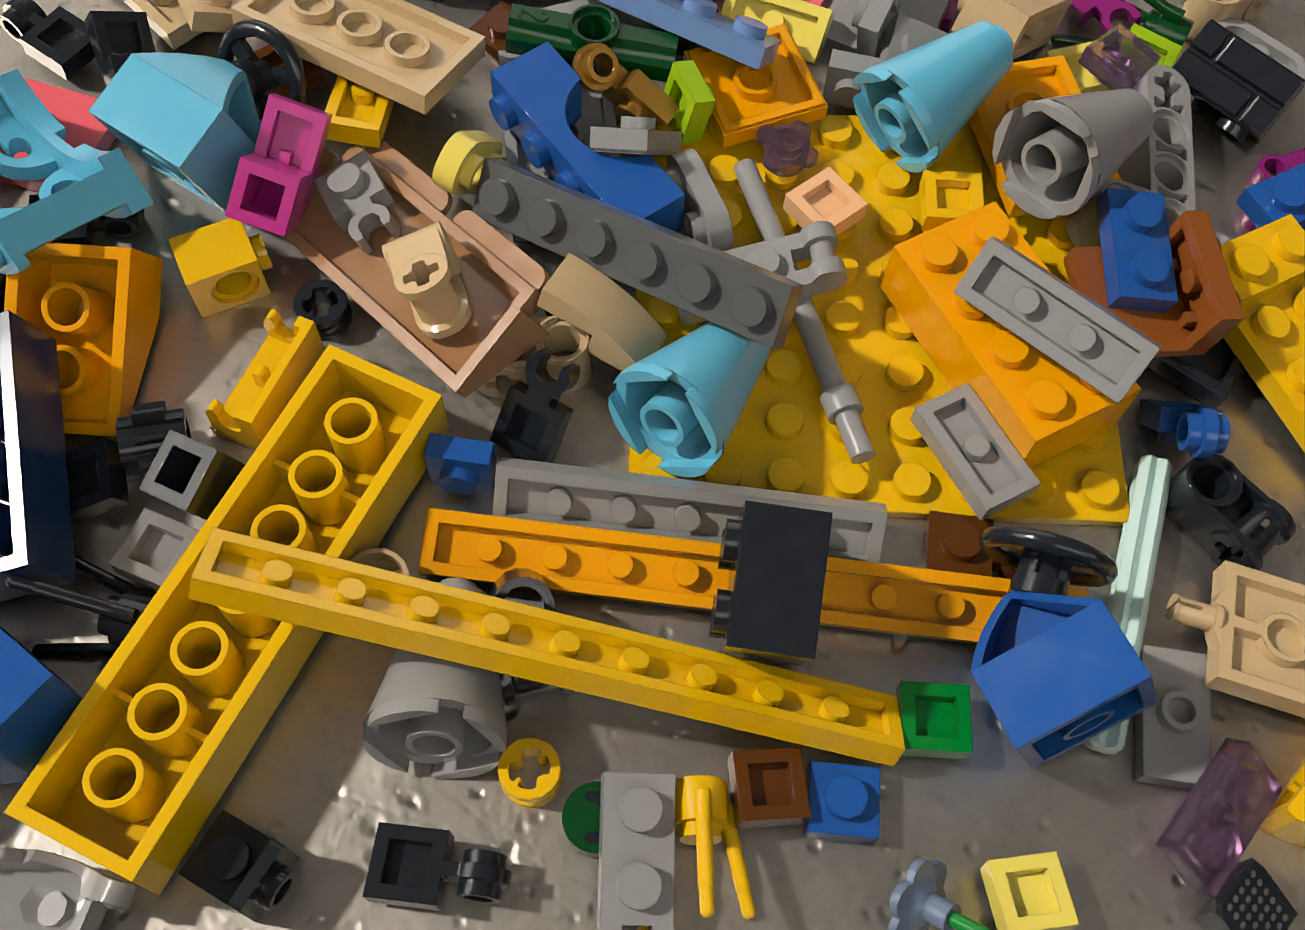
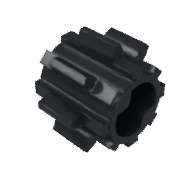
M165 400L133 405V412H130V416L117 418V444L121 463L128 477L142 474L145 477L170 429L192 439L184 408L167 410Z

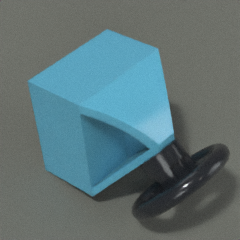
M246 19L233 24L226 30L220 40L216 58L184 53H131L88 112L147 165L225 213L240 157L254 152L269 94L275 92L277 86L290 85V99L307 104V77L296 49L283 33L266 22ZM255 37L267 42L277 52L285 66L272 67L267 61L260 60L246 38Z

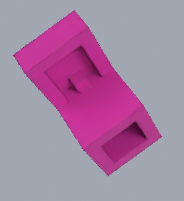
M276 93L269 94L254 152L240 157L225 216L283 237L293 232L301 222L316 188L314 180L319 178L321 172L318 164L333 114Z

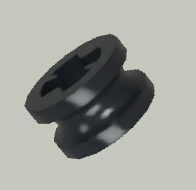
M324 279L306 283L297 291L293 298V309L297 318L302 316L315 321L321 341L340 337L348 330L352 323V310L348 303V297L345 291L333 281ZM329 303V315L317 317L318 305Z

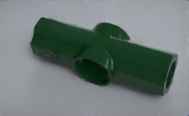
M512 3L508 17L505 51L506 53L523 55L548 41L572 68L574 56L580 48L591 43H602L612 49L618 59V63L628 72L639 69L650 80L666 83L672 64L676 60L679 36L673 33L620 24L616 13L608 7L599 4L580 6L572 14ZM593 60V69L598 75L599 67Z

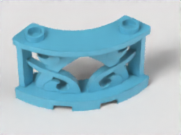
M18 69L0 76V149L2 153L0 152V175L19 181H33L45 178L46 180L39 189V201L26 207L0 208V273L6 275L19 273L31 266L25 254L101 216L116 219L126 218L154 204L119 147L112 151H101L84 143L73 148L62 140L67 137L66 128L43 105ZM18 152H26L28 154L24 158H13Z

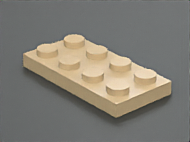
M240 0L231 7L233 24L246 19L266 22L287 37L300 58L424 115L485 56V36L404 0Z

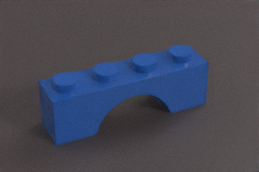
M548 41L490 71L493 98L489 100L491 113L497 124L504 131L511 129L521 141L526 157L535 168L540 169L543 167L551 178L559 184L677 233L682 231L685 194L650 155L637 157L604 155L585 146L572 133V128L582 117L581 78Z

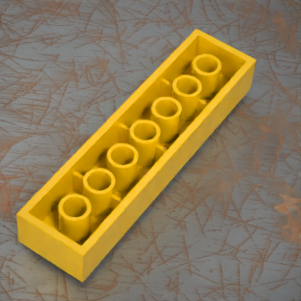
M329 344L4 813L160 896L325 632L188 599L192 573L213 527L348 561L359 552L369 548H377L427 469L424 454L429 434L448 435L450 432L442 395Z

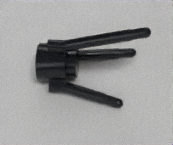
M75 555L77 573L122 596L111 595L107 600H103L17 574H9L5 578V584L10 588L98 614L97 631L100 635L108 636L109 643L36 644L32 648V653L36 657L111 658L157 592L138 587Z

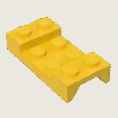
M1289 214L1221 244L1222 254L1234 288L1240 297L1241 308L1245 317L1240 324L1223 338L1305 452V230L1294 216Z

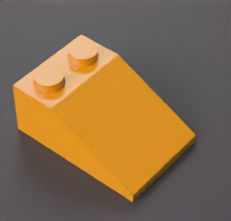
M47 243L25 254L31 265L29 268L13 275H6L4 311L10 310L56 339L64 433L117 437V418L130 416V412L133 410L159 321L163 259L128 247Z

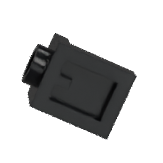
M222 810L178 874L257 923L265 910L273 912L290 892L297 875L292 869L300 857L278 840L269 838L227 811Z

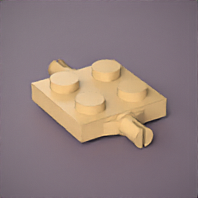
M1225 560L1213 571L1210 604L1186 598L1177 593L1170 597L1166 606V611H1168L1165 614L1166 620L1201 629L1205 634L1208 646L1205 687L1305 718V585Z

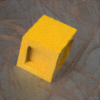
M227 218L168 239L186 287L202 319L271 294L262 272L273 268L270 257L260 234L248 237L241 221Z

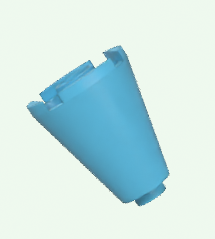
M979 21L863 70L853 81V85L860 84V92L853 97V104L859 121L869 138L881 152L891 147L903 158L895 163L902 169L915 173L924 171V169L937 160L1013 65L1012 39L1002 27L986 21Z
M709 322L627 367L617 376L613 382L616 383L615 391L609 396V410L613 422L624 440L639 455L647 448L663 459L657 466L658 468L680 477L701 476L722 456L767 361L771 348L713 322Z

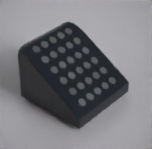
M1251 857L1231 866L1194 919L1207 930H1288L1298 913L1266 869Z

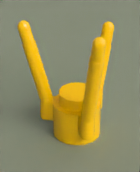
M691 775L677 778L675 784V831H679V842L696 846L701 915L705 918H710L715 913L713 844L720 843L723 834L741 913L745 919H753L756 915V909L738 828H735L733 805L728 804V782L720 777L710 775ZM638 926L637 930H648V926Z

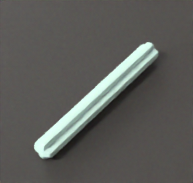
M1143 455L1140 461L1134 465L1128 496L1129 519L1128 522L1123 523L1116 559L1118 576L1112 582L1107 606L1139 657L1173 472L1172 464L1168 459L1157 458L1154 455ZM1129 719L1085 741V747L1103 754L1115 755L1125 745Z

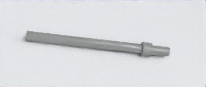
M749 158L739 161L734 166V172L762 241L786 236L755 161ZM797 262L793 263L795 271L800 270ZM811 296L801 298L798 301L793 318L823 390L820 402L827 420L830 424L837 425L851 462L853 464L867 462L876 453L860 416L864 410L855 386L846 383Z

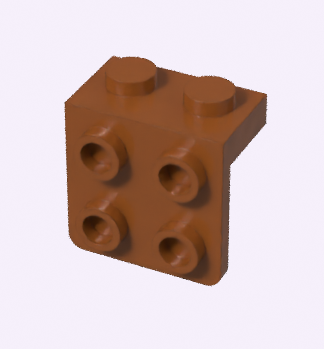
M1207 210L1184 211L1168 228L1178 302L1166 313L1108 307L1101 246L1074 247L1064 257L1063 262L1070 286L1162 345L1163 347L1155 357L1204 355L1245 319L1240 297L1232 283L1222 254L1221 243L1216 237Z

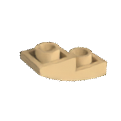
M571 253L567 254L542 288L537 303L538 307L592 335L587 347V353L621 371L660 350L667 337V334L657 321L628 292L602 272Z

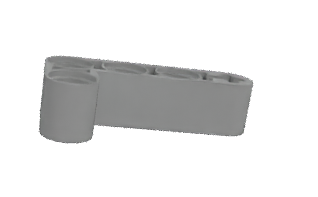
M1155 65L1131 88L1141 93L1152 107L1154 115L1152 132L1119 168L1118 173L1122 180L1114 179L1108 181L1082 209L1073 213L1068 218L1066 225L1067 233L1076 247L1101 246L1096 199L1106 188L1162 193L1164 195L1168 228L1184 211L1196 210L1191 94L1188 83L1177 70L1166 65Z

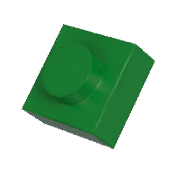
M901 680L896 688V696L898 698L905 751L902 755L966 760L973 753L970 685Z

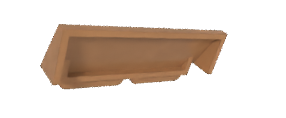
M383 139L380 148L366 146L363 149L359 145L352 144L341 159L324 146L318 168L321 169L319 177L364 150L394 200L386 208L398 222L400 235L394 238L386 227H379L369 237V242L373 246L374 251L370 254L364 253L351 238L349 232H344L335 222L316 185L301 222L285 238L456 393L466 398L550 334L531 318L532 315L542 309L537 306L542 288L549 280L548 272L473 211H461L452 221L447 218L446 215L453 205L452 195L435 185L431 177ZM440 221L461 265L462 273L460 275L471 306L472 315L468 323L457 333L441 339H430L419 330L414 319L410 301L402 298L395 288L392 274L382 252V245Z

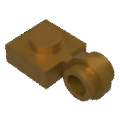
M588 44L580 48L574 56L572 68L581 78V87L591 92L604 90L602 95L616 106L614 111L620 119L621 116L656 118V127L668 125L680 107L641 70L636 69L628 72L618 63L615 53L605 44ZM593 60L599 67L598 75L593 69Z

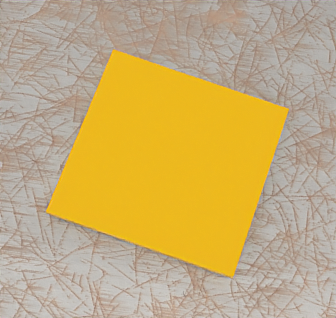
M826 114L825 119L726 148H722L712 124L708 120L701 141L681 144V151L694 149L699 154L730 216L734 236L732 249L762 242L734 172V166L743 159L749 158L755 161L786 236L799 233L802 227L783 209L785 194L829 166L868 203L864 218L837 236L839 243L834 251L836 257L841 258L844 262L848 276L847 282L837 290L814 295L811 298L846 383L853 384L864 407L860 416L876 454L872 459L861 464H853L851 462L837 425L830 424L827 420L820 402L823 390L793 318L784 346L770 349L767 361L722 456L705 474L697 477H680L669 474L657 467L663 459L647 448L639 455L630 446L628 472L884 503L887 507L888 517L926 519L930 510L977 517L910 420L916 407L953 389L880 288L894 245L926 232L921 231L919 183L923 171L918 173L909 172L896 165L895 163L903 157L891 147L881 152L867 135L858 116ZM967 121L937 160L926 170L982 173L984 206L996 201L1008 216L970 122ZM670 124L655 128V130L673 131ZM650 155L662 169L667 168V157L669 155ZM1031 214L1015 217L1008 216L1049 271L1070 285L1063 261L1068 252L1076 247L1069 238L1066 228L1068 218L1072 214L1057 216L1053 219H1040ZM682 225V231H680V232H678V233H680V234H682V235H685L684 229H683V225ZM811 259L797 262L799 269L808 268L812 263ZM636 289V301L645 308L667 334L660 349L711 322L705 321L683 327L677 306ZM1118 422L1115 426L1031 467V471L1041 483L1034 494L987 518L994 519V522L1123 527V523L1128 522L1130 508Z

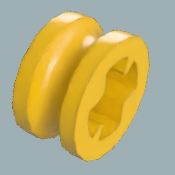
M528 737L516 740L506 748L505 754L503 753L499 759L497 771L502 789L508 798L519 806L529 808L543 806L551 801L561 788L563 773L559 756L552 745L542 739ZM525 757H537L540 768L549 764V774L538 776L536 788L524 789L520 777L514 781L511 780L512 770L522 769L525 764Z

